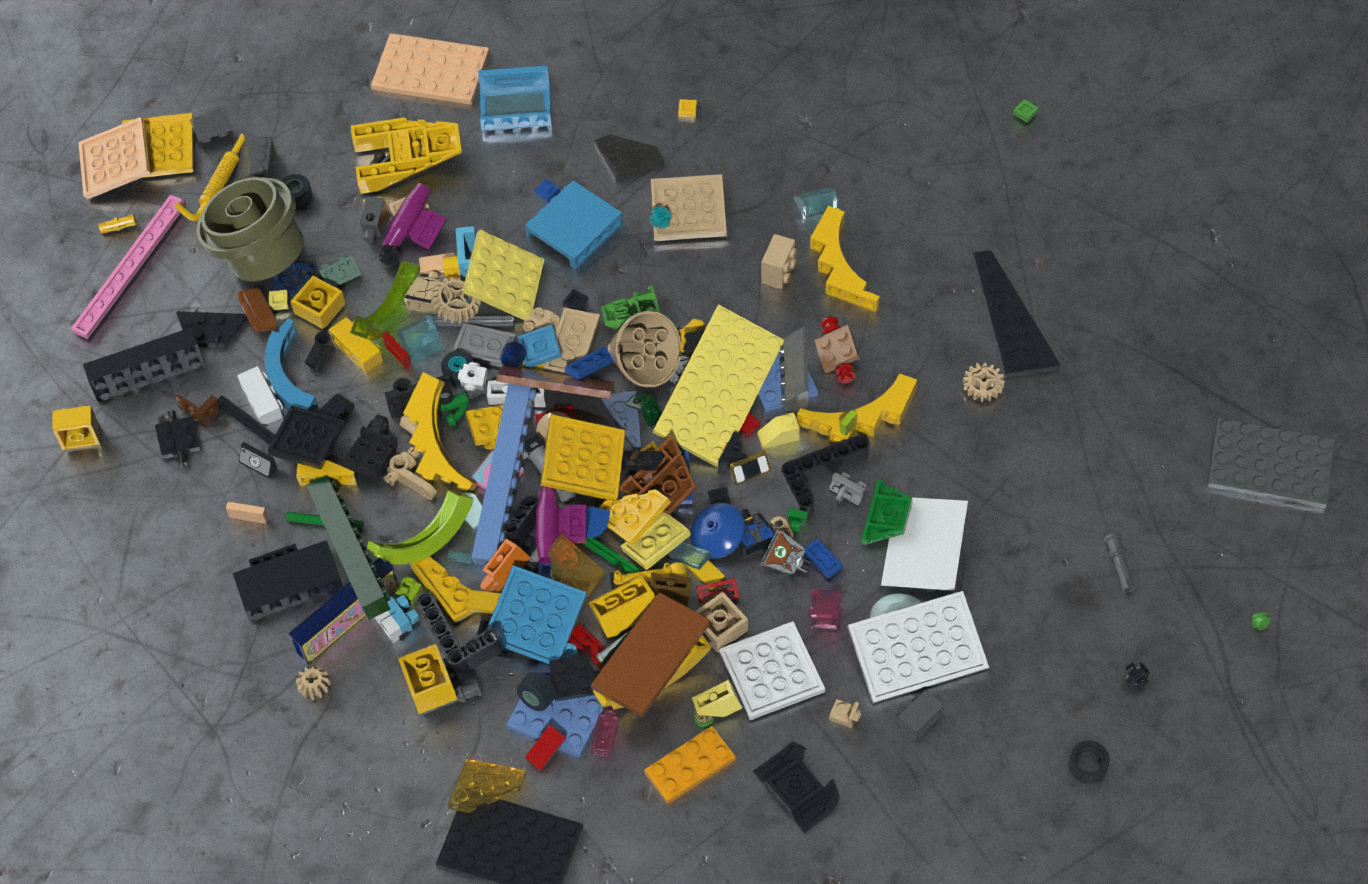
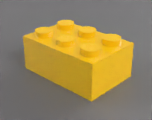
M639 576L588 604L607 638L617 636L621 631L629 627H634L655 599V595L644 578Z
M436 644L398 658L419 714L457 700Z

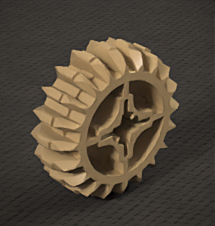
M452 276L450 281L446 278L443 282L439 281L431 294V306L434 313H438V318L444 317V322L451 320V324L454 321L460 324L462 320L465 323L469 319L472 320L477 315L481 305L480 300L462 292L465 281H461L460 277L455 280ZM442 296L445 298L446 304L442 300Z

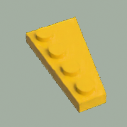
M428 556L425 559L411 563L413 572L429 593L434 596L453 624L475 613L467 611V592L472 589L466 588L460 583L458 578L448 574L446 569L434 559Z

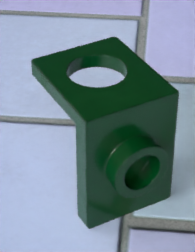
M637 392L626 403L628 407L640 410L647 425L650 427L658 421L662 414L654 397L641 392ZM643 398L640 403L634 404L637 399Z

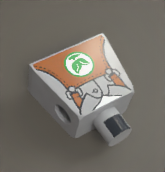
M776 531L759 565L792 575L796 569L806 573L811 562L802 558L805 549L784 532Z

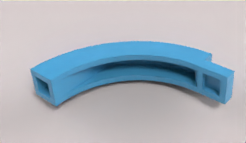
M287 318L285 323L280 326L279 332L272 331L265 350L266 372L276 397L288 410L291 406L315 412L318 407L316 397L298 389L289 381L284 373V356L297 332L294 320Z

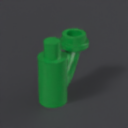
M462 392L454 395L453 401L447 405L439 403V411L446 409L448 412L459 408L454 415L449 413L446 416L449 426H456L455 422L466 412L469 404L466 393Z

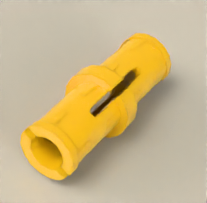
M134 214L121 218L115 217L113 220L98 223L101 234L116 230L121 231L123 228L137 225Z

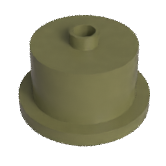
M246 178L224 187L207 203L197 224V238L205 251L213 257L224 259L235 276L244 281H261L281 273L297 259L304 244L303 234L293 218L296 209L295 199L283 182L273 178Z

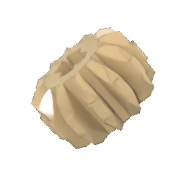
M314 664L311 669L305 666V672H299L296 684L298 685V692L302 693L303 697L307 698L310 696L314 701L315 696L318 695L322 698V692L328 693V687L331 686L330 675L322 666L318 669Z

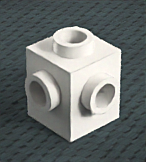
M470 362L469 365L464 364L463 369H460L458 374L461 386L469 391H475V389L484 390L488 373L487 368L480 367V364Z

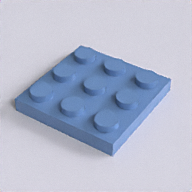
M778 353L757 395L764 412L785 406L781 404V393H785V389H781V377H785V375L781 373V361H784V357H780V353ZM808 371L809 398L818 395V390Z

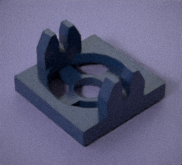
M293 262L284 271L274 276L275 284L273 291L287 290L289 296H295L302 288L297 287L301 284H306L312 276H315L316 264ZM295 269L294 274L283 276L286 271ZM301 270H305L307 272L305 273V278H302V276L300 275ZM299 277L300 281L293 284L290 282L292 278ZM282 282H288L290 289L283 286Z

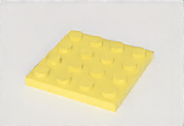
M480 229L476 235L462 292L522 320L526 318L531 319L529 315L533 312L544 259Z

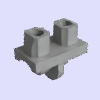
M835 472L832 476L829 490L837 494L836 500L841 502L845 498L859 506L862 502L866 484L861 481L855 484L850 481L851 477L847 473L843 472L839 475Z

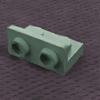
M344 255L338 258L334 264H324L320 267L321 270L318 273L324 282L336 288L362 275L352 255L349 257Z

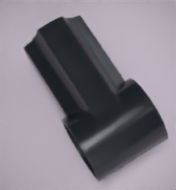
M321 331L315 335V343L304 361L305 365L311 369H320L327 355L334 350L331 335L326 331Z

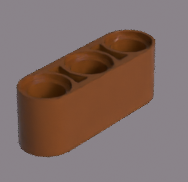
M260 289L239 290L238 301L253 330L256 333L275 330L276 319Z

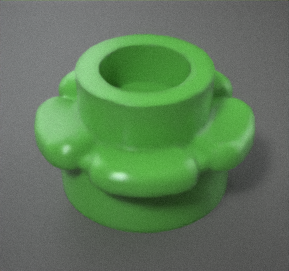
M1257 612L1251 619L1253 628L1258 630H1264L1271 621L1267 612Z

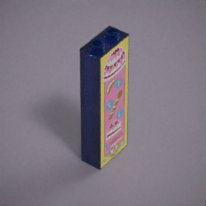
M381 558L375 560L372 564H374L379 574L376 578L380 576L385 586L382 588V591L386 589L388 595L398 589L397 577L393 572L395 569L389 561L385 562ZM351 582L288 633L295 652L307 664L366 616Z

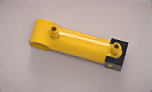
M665 563L662 569L623 574V571L617 570L609 573L611 589L614 590L639 576H642L651 588V573L688 577L687 568L684 563H673L671 565Z

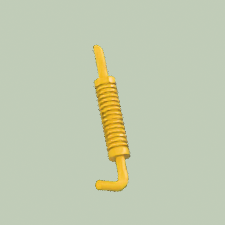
M242 133L232 151L225 152L199 198L201 205L199 210L193 214L179 202L174 205V208L185 216L186 219L195 222L199 221L210 199L226 186L227 181L239 162L237 155L245 142V137Z

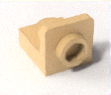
M836 699L829 715V720L852 728L854 722L859 721L862 713L859 710L860 703L855 702L852 705Z

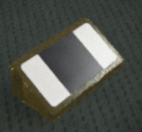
M765 451L730 464V475L736 485L770 472V465Z

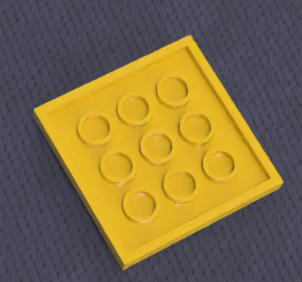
M185 113L142 118L145 122L150 175L145 177L194 172V131L190 123V119H193V114ZM135 119L122 120V124H125Z
M551 414L548 423L540 486L616 501L618 498L625 430Z

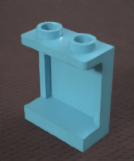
M474 226L456 228L458 265L462 281L466 279L470 263L468 255L472 254L476 239Z

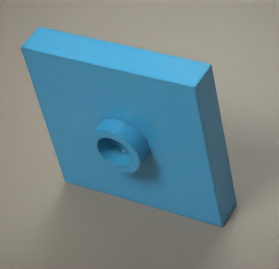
M552 324L517 336L523 360L528 369L562 357Z

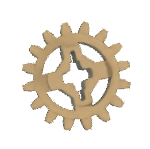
M976 363V368L970 366L969 371H965V376L963 377V389L968 390L967 395H974L973 400L980 398L981 402L984 401V398L991 401L992 396L998 398V393H1002L1005 382L1003 380L1004 375L999 374V368L994 370L993 364L987 367L986 363L983 366Z

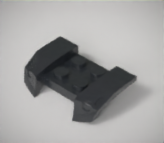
M793 741L753 770V773L765 787H769L791 813L792 820L803 833H806L832 812L838 805L840 795L833 779L823 787L801 761L807 748Z

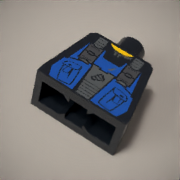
M743 509L740 512L745 519L746 529L739 547L742 557L746 558L766 550L775 531L761 513L751 516L748 509Z

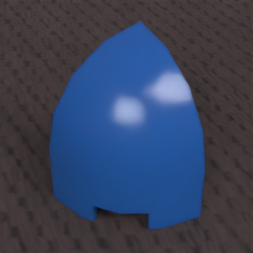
M587 507V538L597 537L606 530L610 516L609 510Z

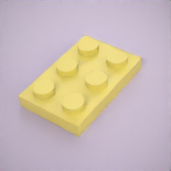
M663 512L633 546L625 542L621 545L624 553L648 570L691 536L689 529L671 515Z

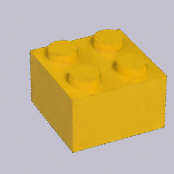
M312 276L291 300L295 315L323 330L346 304L341 290L315 276Z
M91 406L62 408L52 411V429L62 450L100 445V425Z

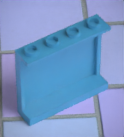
M573 180L569 185L564 186L562 191L557 196H554L545 207L541 208L533 219L528 220L525 228L527 237H530L532 234L566 256L569 259L570 266L576 269L623 224L622 212Z

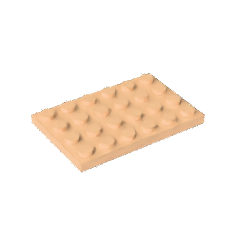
M390 33L371 88L376 91L472 105L479 85L478 71L484 70L489 55V48Z

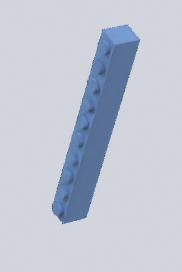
M508 384L471 556L473 563L477 565H486L506 539L502 528L510 518L509 508L514 503V495L512 493L513 488L516 489L518 484L516 474L521 469L522 461L520 455L525 451V442L523 441L524 436H527L529 431L527 421L528 418L532 417L533 408L531 407V402L535 401L536 389L533 387Z

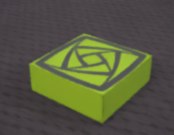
M853 410L840 422V434L845 437L857 424V413Z

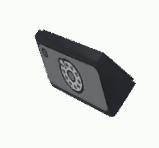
M245 442L241 444L239 463L270 478L277 469L274 458Z

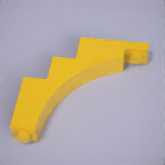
M828 206L810 237V249L822 253L818 259V271L830 275L826 281L825 293L877 312L880 296L866 291L867 282L861 279L847 264L840 248L839 236L845 221V211Z

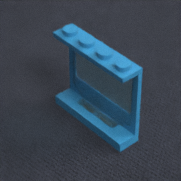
M548 65L478 71L481 131L551 125Z

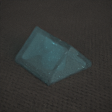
M829 187L793 196L803 219L824 213L828 206L837 208V191Z
M430 314L396 331L399 344L409 354L411 364L445 348Z

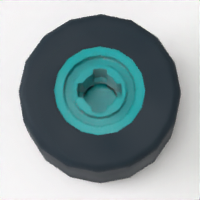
M464 351L450 352L441 362L442 375L449 374L453 387H463L460 380H458L459 370L463 369L464 364L474 363V359Z

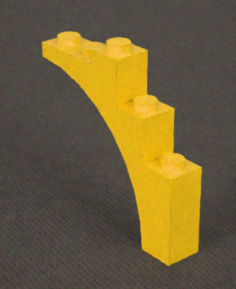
M423 372L403 414L409 416L407 420L418 425L409 442L415 445V450L424 453L416 472L421 474V479L430 483L431 480L439 481L440 478L449 484L451 481L457 483V488L465 492L468 489L475 491L477 483L467 478L455 467L446 454L440 439L437 411L445 382Z
M899 374L893 385L882 396L865 406L854 409L853 411L857 413V424L846 437L840 434V422L850 411L824 413L800 408L797 413V423L805 429H812L822 435H829V443L832 444L852 438L856 431L862 435L874 437L882 419L890 424H901L916 392L917 379Z

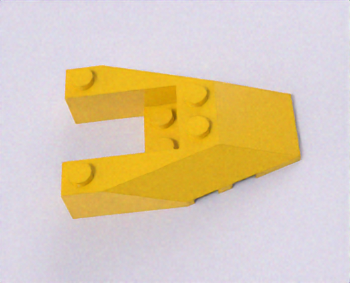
M397 118L351 125L355 153L389 147L391 162L355 167L360 194L380 191L429 170L462 153L458 123L441 121L429 123L421 119L410 121L407 118Z

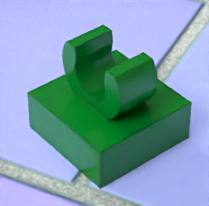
M788 509L787 519L791 523L792 531L799 532L801 525L807 526L808 512Z

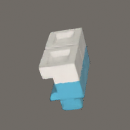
M404 595L395 599L389 596L391 600L388 601L391 609L375 617L392 643L398 641L399 636L406 631H412V625L419 620V616L414 609L406 613L402 611L410 606Z

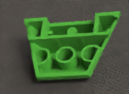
M653 285L647 287L648 291L641 294L638 292L633 293L634 297L627 300L620 298L601 306L605 325L614 329H620L636 313L643 311L661 313Z

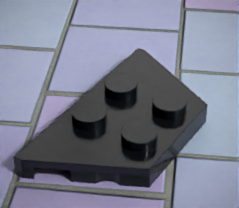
M177 311L176 313L182 330L192 327L199 347L225 348L229 344L230 339L238 333L239 326L248 320L245 314L185 311Z

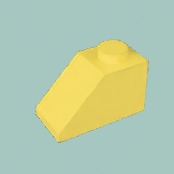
M794 412L775 417L757 432L762 449L799 440V425Z
M729 680L692 697L698 715L726 717L742 709L739 697Z

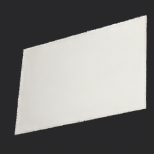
M912 498L913 503L905 533L889 538L881 586L954 591L968 501Z

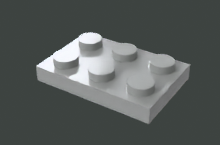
M463 323L453 351L467 352L472 356L474 362L502 367L507 365L517 336L509 332Z

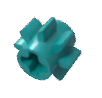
M661 206L651 209L653 214L649 215V219L653 227H659V229L668 227V221L672 219L668 209H662Z

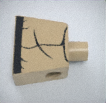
M430 271L428 277H416L404 297L406 309L438 315V313H434L431 306L433 288L437 286L439 281L442 282L438 280L439 274L437 272Z

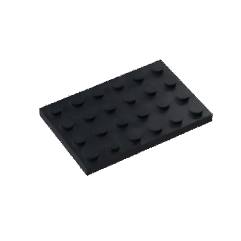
M465 789L436 861V867L491 884H562L583 830V824Z

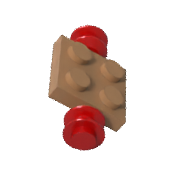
M829 316L824 318L820 324L823 328L824 336L814 341L823 370L826 373L835 370V374L838 375V382L847 384L852 382L856 376L855 372H853V366L848 363L859 359L860 356L850 326L840 327L838 325L839 320L836 317Z

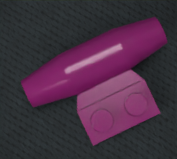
M418 183L408 194L388 227L382 243L383 246L389 245L391 248L395 246L397 249L409 235L417 245L428 251L431 249L447 219L432 210H424L431 191L430 188Z
M546 487L540 490L538 499L535 541L539 562L542 564H552L555 561L559 540L567 544L587 543L586 504L567 505V507L559 510L556 490Z

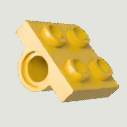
M503 405L466 411L467 422L475 446L484 445L486 449H495Z

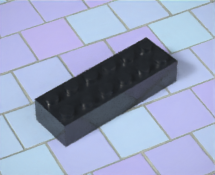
M191 327L84 363L83 367L98 402L172 376L180 375L192 369H198L204 366L205 363Z

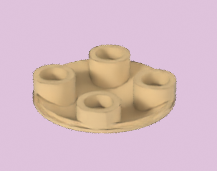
M535 308L529 315L531 319L526 318L523 328L525 334L551 324L556 333L560 319L550 310Z

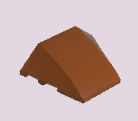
M672 434L658 447L665 457L655 471L639 470L634 476L630 475L619 486V490L628 495L647 494L648 491L656 489L671 501L663 511L668 515L697 488Z

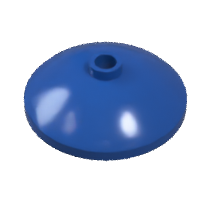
M715 503L706 507L697 515L691 527L690 537L694 549L709 559H719L728 556L738 548L744 538L746 529L745 519L742 513L729 503Z

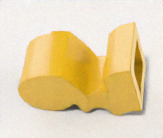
M458 255L443 257L444 276L449 281L452 276L455 280L461 277Z

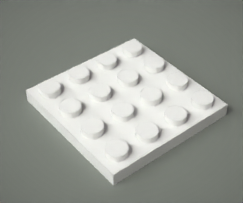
M793 621L719 649V654L749 720L825 692V687Z

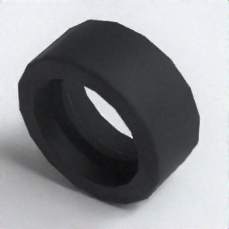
M1091 740L1082 741L1076 744L1071 751L1069 769L1073 776L1080 781L1086 783L1097 782L1107 773L1110 762L1109 753L1098 742ZM1082 752L1095 753L1101 759V767L1091 772L1083 770L1077 764V757Z

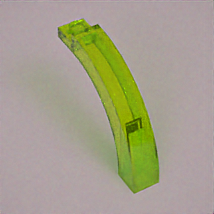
M402 260L394 282L384 301L370 316L364 318L356 316L350 333L374 341L382 338L381 335L385 332H389L406 309L404 297L416 279L420 267Z

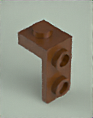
M177 393L175 395L177 406L180 410L189 412L193 419L196 421L200 420L205 424L221 410L218 399L213 395L199 408Z

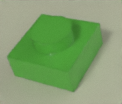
M1024 99L1013 110V115L1027 123L1038 112V107Z

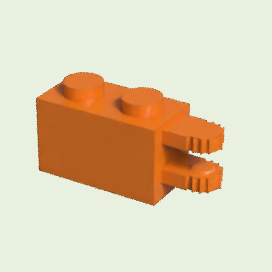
M505 539L482 569L487 575L483 582H481V589L487 592L499 593L505 586L512 566L523 568L530 559V556L516 544Z

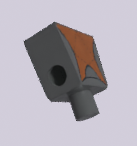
M366 196L360 225L364 232L363 240L369 243H373L375 237L383 236L390 217L388 207L382 198Z

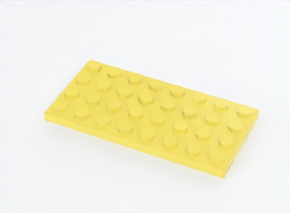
M718 304L652 433L665 440L672 434L678 447L718 467V461L733 433H739L784 340Z

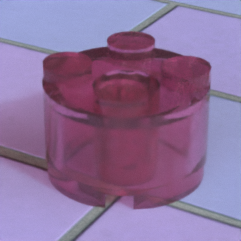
M811 590L813 606L808 609L811 629L839 631L838 629H840L842 621L840 605L842 603V592L836 590Z

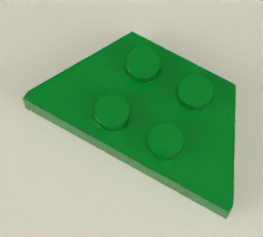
M878 479L861 538L862 544L866 545L903 535L913 503L912 498L900 493L895 487L890 488L884 484L883 480Z

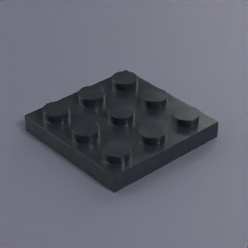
M291 406L267 450L268 455L321 470L344 426V421Z

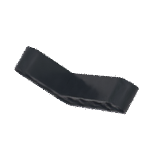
M858 435L790 460L782 465L781 480L796 510L808 512V517L814 513L815 499L806 482L807 480L868 457L870 442L866 436Z
M423 593L418 597L417 605L445 658L456 674H465L504 651L506 643L500 632L494 628L488 629L460 645L434 596L431 593Z

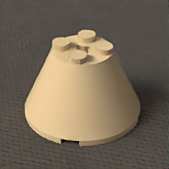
M643 311L634 314L622 325L608 345V352L614 363L629 381L642 387H656L668 381L677 370L681 359L679 356L681 339L675 325L665 315L658 312Z

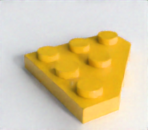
M654 489L648 491L647 494L623 496V499L613 501V499L606 500L599 508L610 511L607 528L633 546L671 501Z

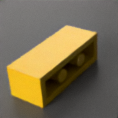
M345 317L329 329L333 342L365 374L383 361L380 346L373 344L368 334L362 333L354 321L351 322Z

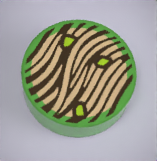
M695 710L694 722L699 727H709L714 722V716L698 715Z

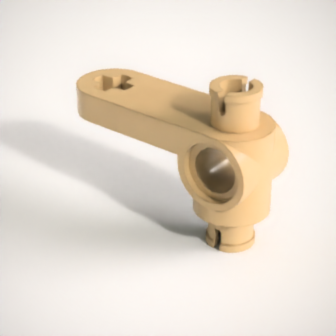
M410 447L407 452L402 451L399 455L392 457L390 466L387 468L388 474L384 476V480L388 484L390 483L391 486L398 480L423 497L432 500L437 494L436 489L411 472L417 464L415 459L420 456L419 452Z

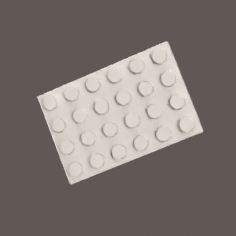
M963 591L847 626L872 703L989 668Z

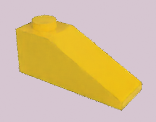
M328 460L325 461L321 470L297 463L296 477L299 486H306L325 475L328 476L330 482L334 480L336 485H357L354 471Z

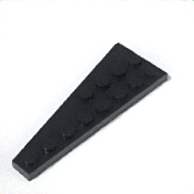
M989 250L973 253L975 268L1005 378L1060 370L1059 361L993 252Z

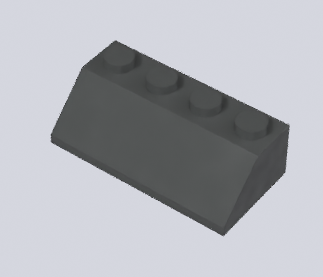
M272 137L253 138L240 149L236 181L252 177L272 178L275 147Z
M802 327L785 337L784 346H780V357H784V361H781V373L785 375V377H781V389H785V393H781V404L785 405V412H798L800 408L808 410L807 327Z

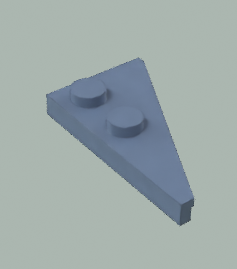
M637 391L612 393L610 399L601 398V401L619 427L625 430V435L636 451L641 450L639 411L626 405Z

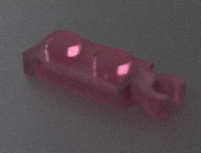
M602 706L604 715L598 714L590 753L594 756L611 758L619 722L618 717L614 716L618 714V709L607 710V706Z

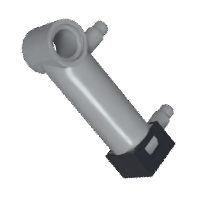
M538 434L525 441V451L521 453L520 459L522 461L527 458L530 463L533 462L542 474L545 443ZM555 489L560 502L568 503L575 498L576 493Z

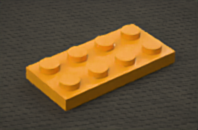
M713 726L644 769V773L665 802L669 804L734 762L736 756Z

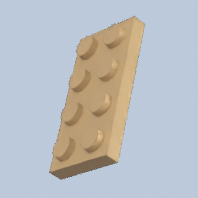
M564 308L556 331L562 357L546 362L544 371L567 374L565 373L566 365L589 354L600 322V314Z

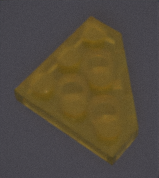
M563 534L559 535L548 549V556L552 567L550 570L551 579L587 592V597L606 573Z
M466 758L449 799L448 809L469 813L476 810V806L483 803L488 805L502 799V795L509 792L514 794L521 791L526 777V770Z

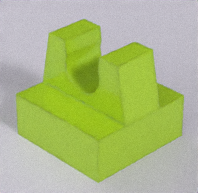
M410 577L403 578L395 592V596L404 595L409 603L414 604L422 590V585Z

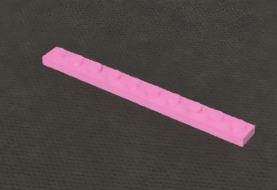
M172 195L167 198L72 326V333L86 339L91 336L180 215V212L174 208V205L179 202L186 207L185 200Z

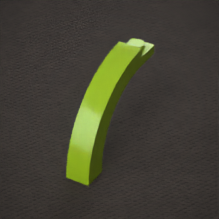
M447 491L438 514L419 534L398 543L369 541L367 549L374 552V556L395 565L409 564L425 559L441 549L456 534L466 519L474 499L463 493Z

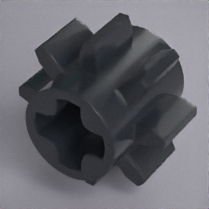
M389 245L380 248L381 253L378 254V258L384 267L389 266L390 269L397 266L398 259L401 257L396 247L391 248Z
M1131 662L1125 667L1127 671L1124 678L1132 687H1143L1149 682L1147 678L1150 672L1143 663L1134 664Z

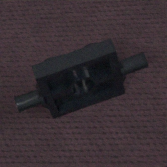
M172 410L173 416L171 411H168L169 421L155 425L162 459L178 458L180 466L184 467L183 460L185 466L188 465L186 456L200 451L193 418L190 416L177 419L174 410Z
M589 654L549 661L550 674L548 679L557 691L555 702L595 695L593 689H591V684L601 670H593Z

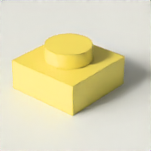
M287 290L269 291V307L271 311L289 309Z

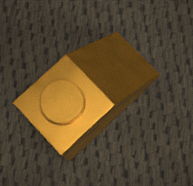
M651 573V590L656 595L661 593L687 607L691 593V577Z

